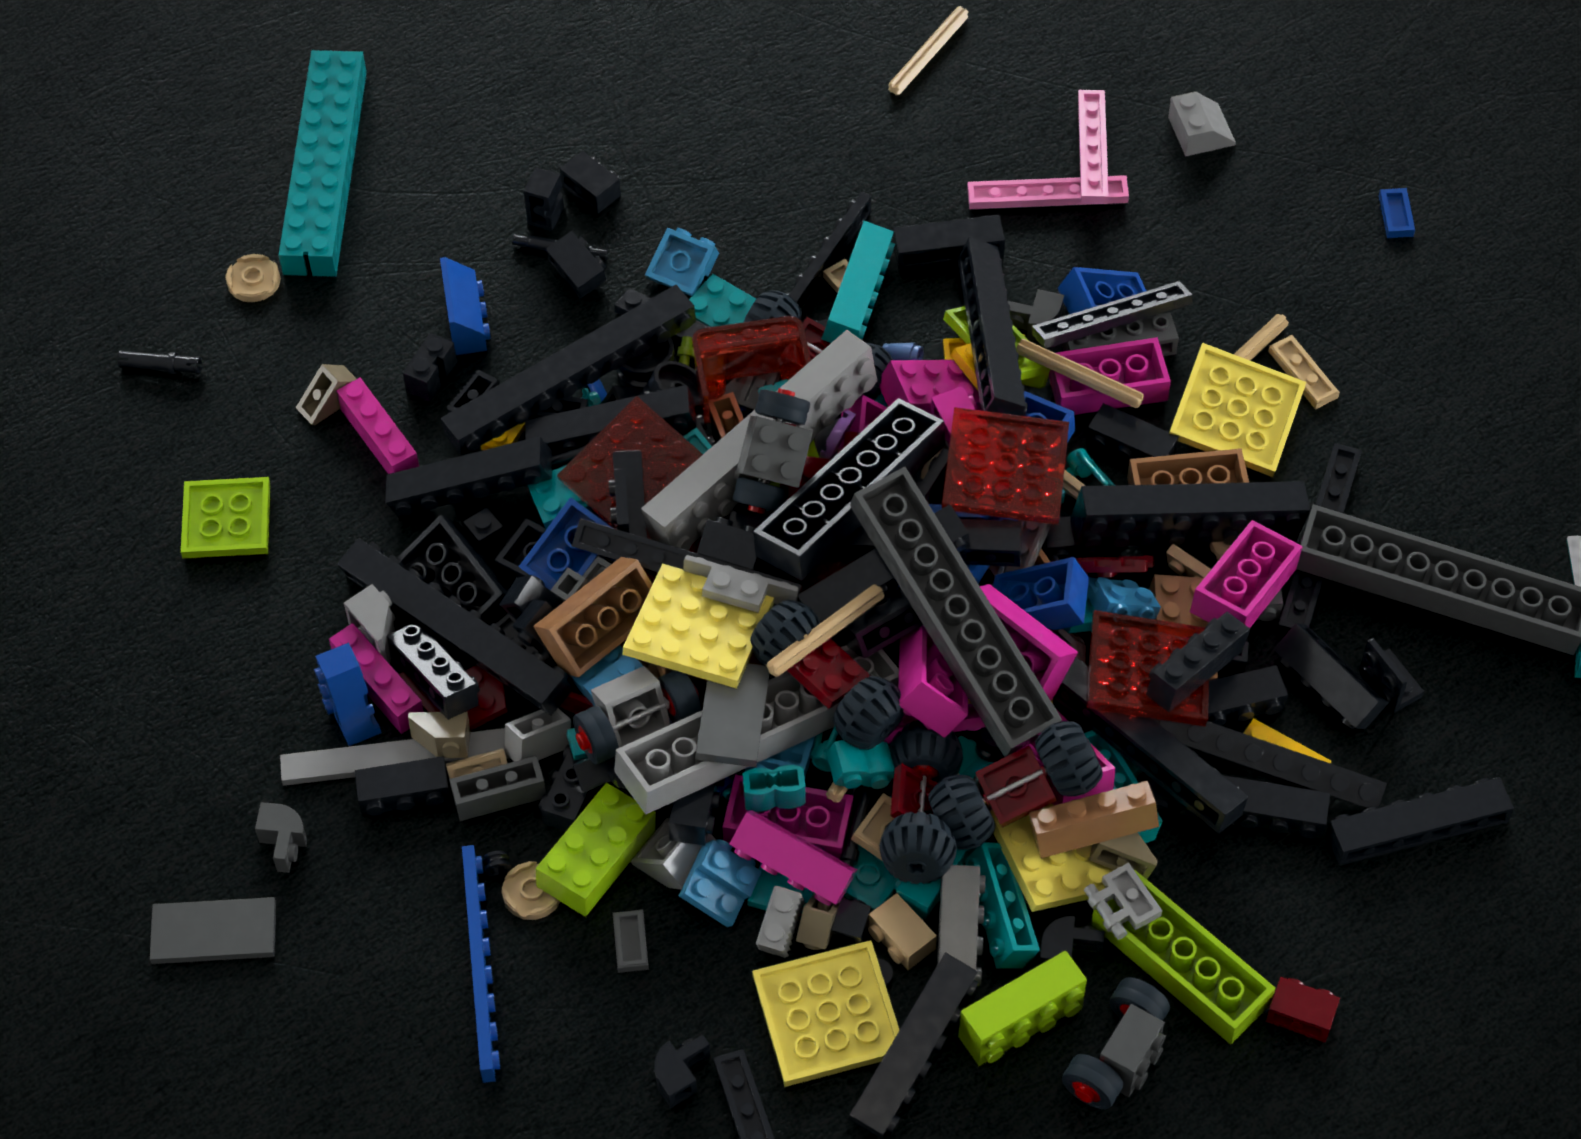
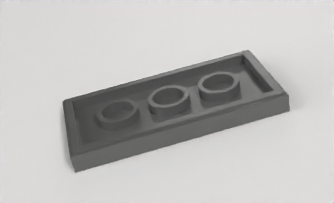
M747 664L737 689L707 680L695 760L756 767L770 674L767 666Z
M275 897L153 904L150 944L151 964L275 957Z

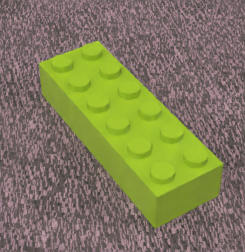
M1134 870L1162 909L1161 917L1137 930L1133 928L1129 921L1123 923L1122 925L1127 931V935L1120 940H1117L1112 932L1107 931L1103 925L1104 919L1097 910H1093L1091 926L1098 930H1104L1105 938L1229 1044H1232L1271 1005L1276 988ZM1114 899L1107 902L1114 913L1121 910Z

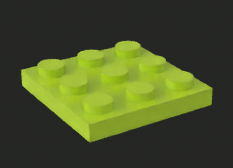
M269 477L184 481L181 536L182 558L268 554Z

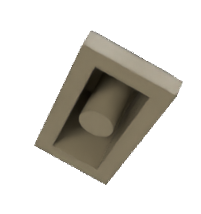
M322 364L297 404L296 409L311 425L318 424L340 409L336 390L355 381V376L344 365Z
M468 711L449 720L441 712L408 713L411 737L436 757L468 758L471 734Z
M1139 833L1093 844L1089 858L1090 861L1113 870L1129 863L1145 879H1148L1157 866L1156 858Z
M814 893L803 907L796 941L804 943L803 945L806 948L820 950L826 949L831 942V928L840 902L836 905L832 902L830 906L815 899Z

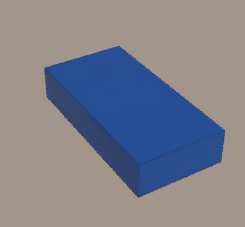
M1407 188L1381 189L1379 200L1387 238L1414 237L1415 226Z

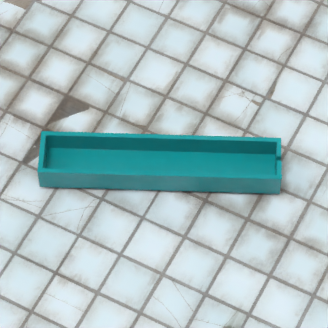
M311 50L279 249V259L283 275L307 276L308 270L304 255H308L312 276H337L367 73L363 52Z

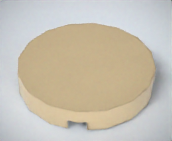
M260 254L240 257L237 259V263L233 266L232 264L230 265L226 274V281L231 294L245 302H257L270 297L279 288L281 280L278 265L269 260V257Z
M532 861L515 866L507 873L502 885V897L506 908L513 915L525 920H537L547 917L556 910L560 903L559 900L536 887V867L539 864Z

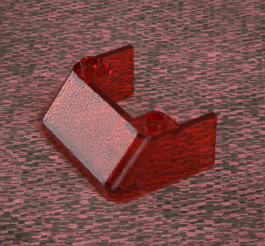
M793 316L702 328L694 333L692 337L693 354L705 423H710L709 400L718 399L724 395L726 391L725 380L780 372L781 380H789L811 361L803 323L800 319Z

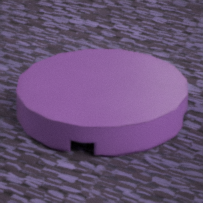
M850 410L844 411V415L841 419L839 418L827 438L826 451L822 450L820 452V458L832 459L844 440L845 432L849 431L857 414Z

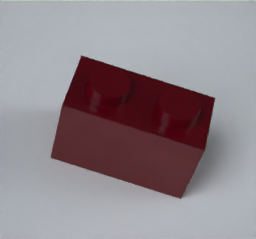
M1280 977L1266 1022L1326 1043L1340 997L1334 996L1332 992L1326 989H1314L1306 986L1297 979Z

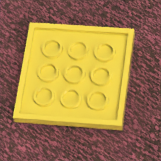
M1202 343L1169 434L1179 436V442L1205 452L1242 448L1247 468L1273 477L1306 382Z
M662 564L623 646L622 655L737 689L753 653V646L750 641L752 632L763 616L772 609L774 597L765 596L759 613L702 597V589L706 582V577Z
M1051 803L1043 808L1051 807L1054 805ZM993 809L990 811L996 825L993 834L997 842L1000 843L1001 850L1032 912L1088 900L1089 898L1084 892V888L1092 883L1099 891L1106 888L1102 883V877L1112 872L1113 869L1089 860L1092 845L1041 858L1033 837L1029 815L1002 828Z
M871 940L752 971L785 1087L881 1062L899 1032L897 1020Z

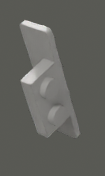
M686 555L684 559L683 571L707 578L702 589V597L758 613L766 595L774 597L775 604L786 600L797 601L798 587L787 582L776 581L756 573L752 574L728 565L710 562L701 557Z

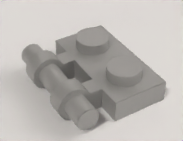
M1129 863L1104 875L1102 883L1106 888L1101 891L1093 883L1084 888V892L1089 898V905L1093 910L1099 912L1104 919L1103 925L1108 932H1112L1117 940L1127 935V931L1122 925L1123 923L1129 921L1133 928L1137 930L1162 915V909ZM1112 899L1115 900L1121 909L1115 913L1107 903Z

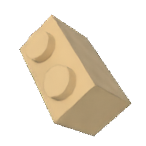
M898 893L869 913L868 931L876 942H882L888 948V953L893 961L897 964L902 963L907 970L911 969L936 949L937 935Z

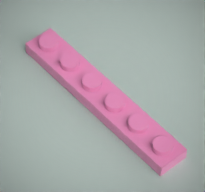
M1079 90L1081 204H1108L1105 90Z
M1108 176V204L1128 203L1127 177ZM1080 177L968 182L967 187L969 209L1090 205L1081 204Z

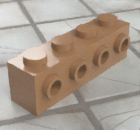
M1148 781L1029 812L1033 837L1041 858L1159 827L1156 802Z

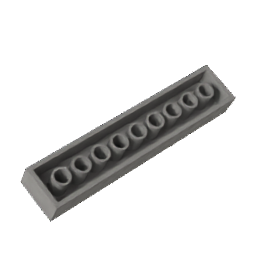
M846 330L780 387L781 389L795 392L794 397L810 402L805 425L796 424V427L813 431L810 443L820 431L830 426L835 418L845 409L852 407L862 394L874 387L877 382L871 346ZM754 410L644 505L641 510L650 539L688 551L692 544L703 535L707 519L716 521V517L723 518L729 515L733 508L739 504V502L733 500L738 477L754 481L759 479L736 472L750 416L774 419L759 415Z
M847 645L841 647L871 676L885 678L898 687L899 669L883 649L864 659L849 649ZM789 672L768 681L757 763L834 728L833 716L838 704L828 709ZM702 711L616 749L614 772L645 814L748 767L695 760Z

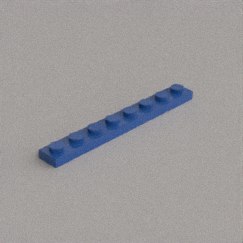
M474 845L462 846L480 1072L483 1083L496 1081L495 1070L500 1069L499 1051H493L492 1041L498 1040L496 1022L490 1021V1012H495V1000L493 993L488 994L487 984H493L491 965L486 966L485 956H491L489 937L483 938V929L488 928L487 911L481 910L480 901H486L484 883H479L478 874H484L482 856H476Z

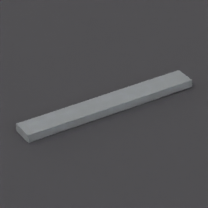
M505 728L471 732L468 757L504 749ZM414 739L280 755L281 780L284 786L355 777V770L434 758L436 756ZM505 753L506 759H510V757ZM444 758L445 764H446V763L453 762V761L465 759V758Z

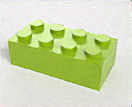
M606 782L536 867V887L586 917L655 832L656 812L652 811L645 814L635 799Z
M1065 950L961 1010L959 1038L979 1066L987 1061L993 1063L1003 1056L1004 1051L1013 1046L1015 1048L1021 1047L1030 1039V1036L1038 1031L1041 1033L1046 1032L1062 1017H1072L1077 1014L1083 1006L1087 979Z

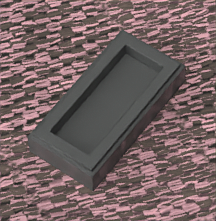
M643 910L613 913L618 973L649 970Z

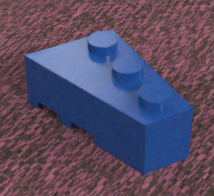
M346 643L317 655L318 668H315L314 672L319 682L318 687L323 697L322 702L327 714H334L348 746L380 734V726L373 715L375 713L373 705L368 702L367 693L369 692L360 665L350 644Z

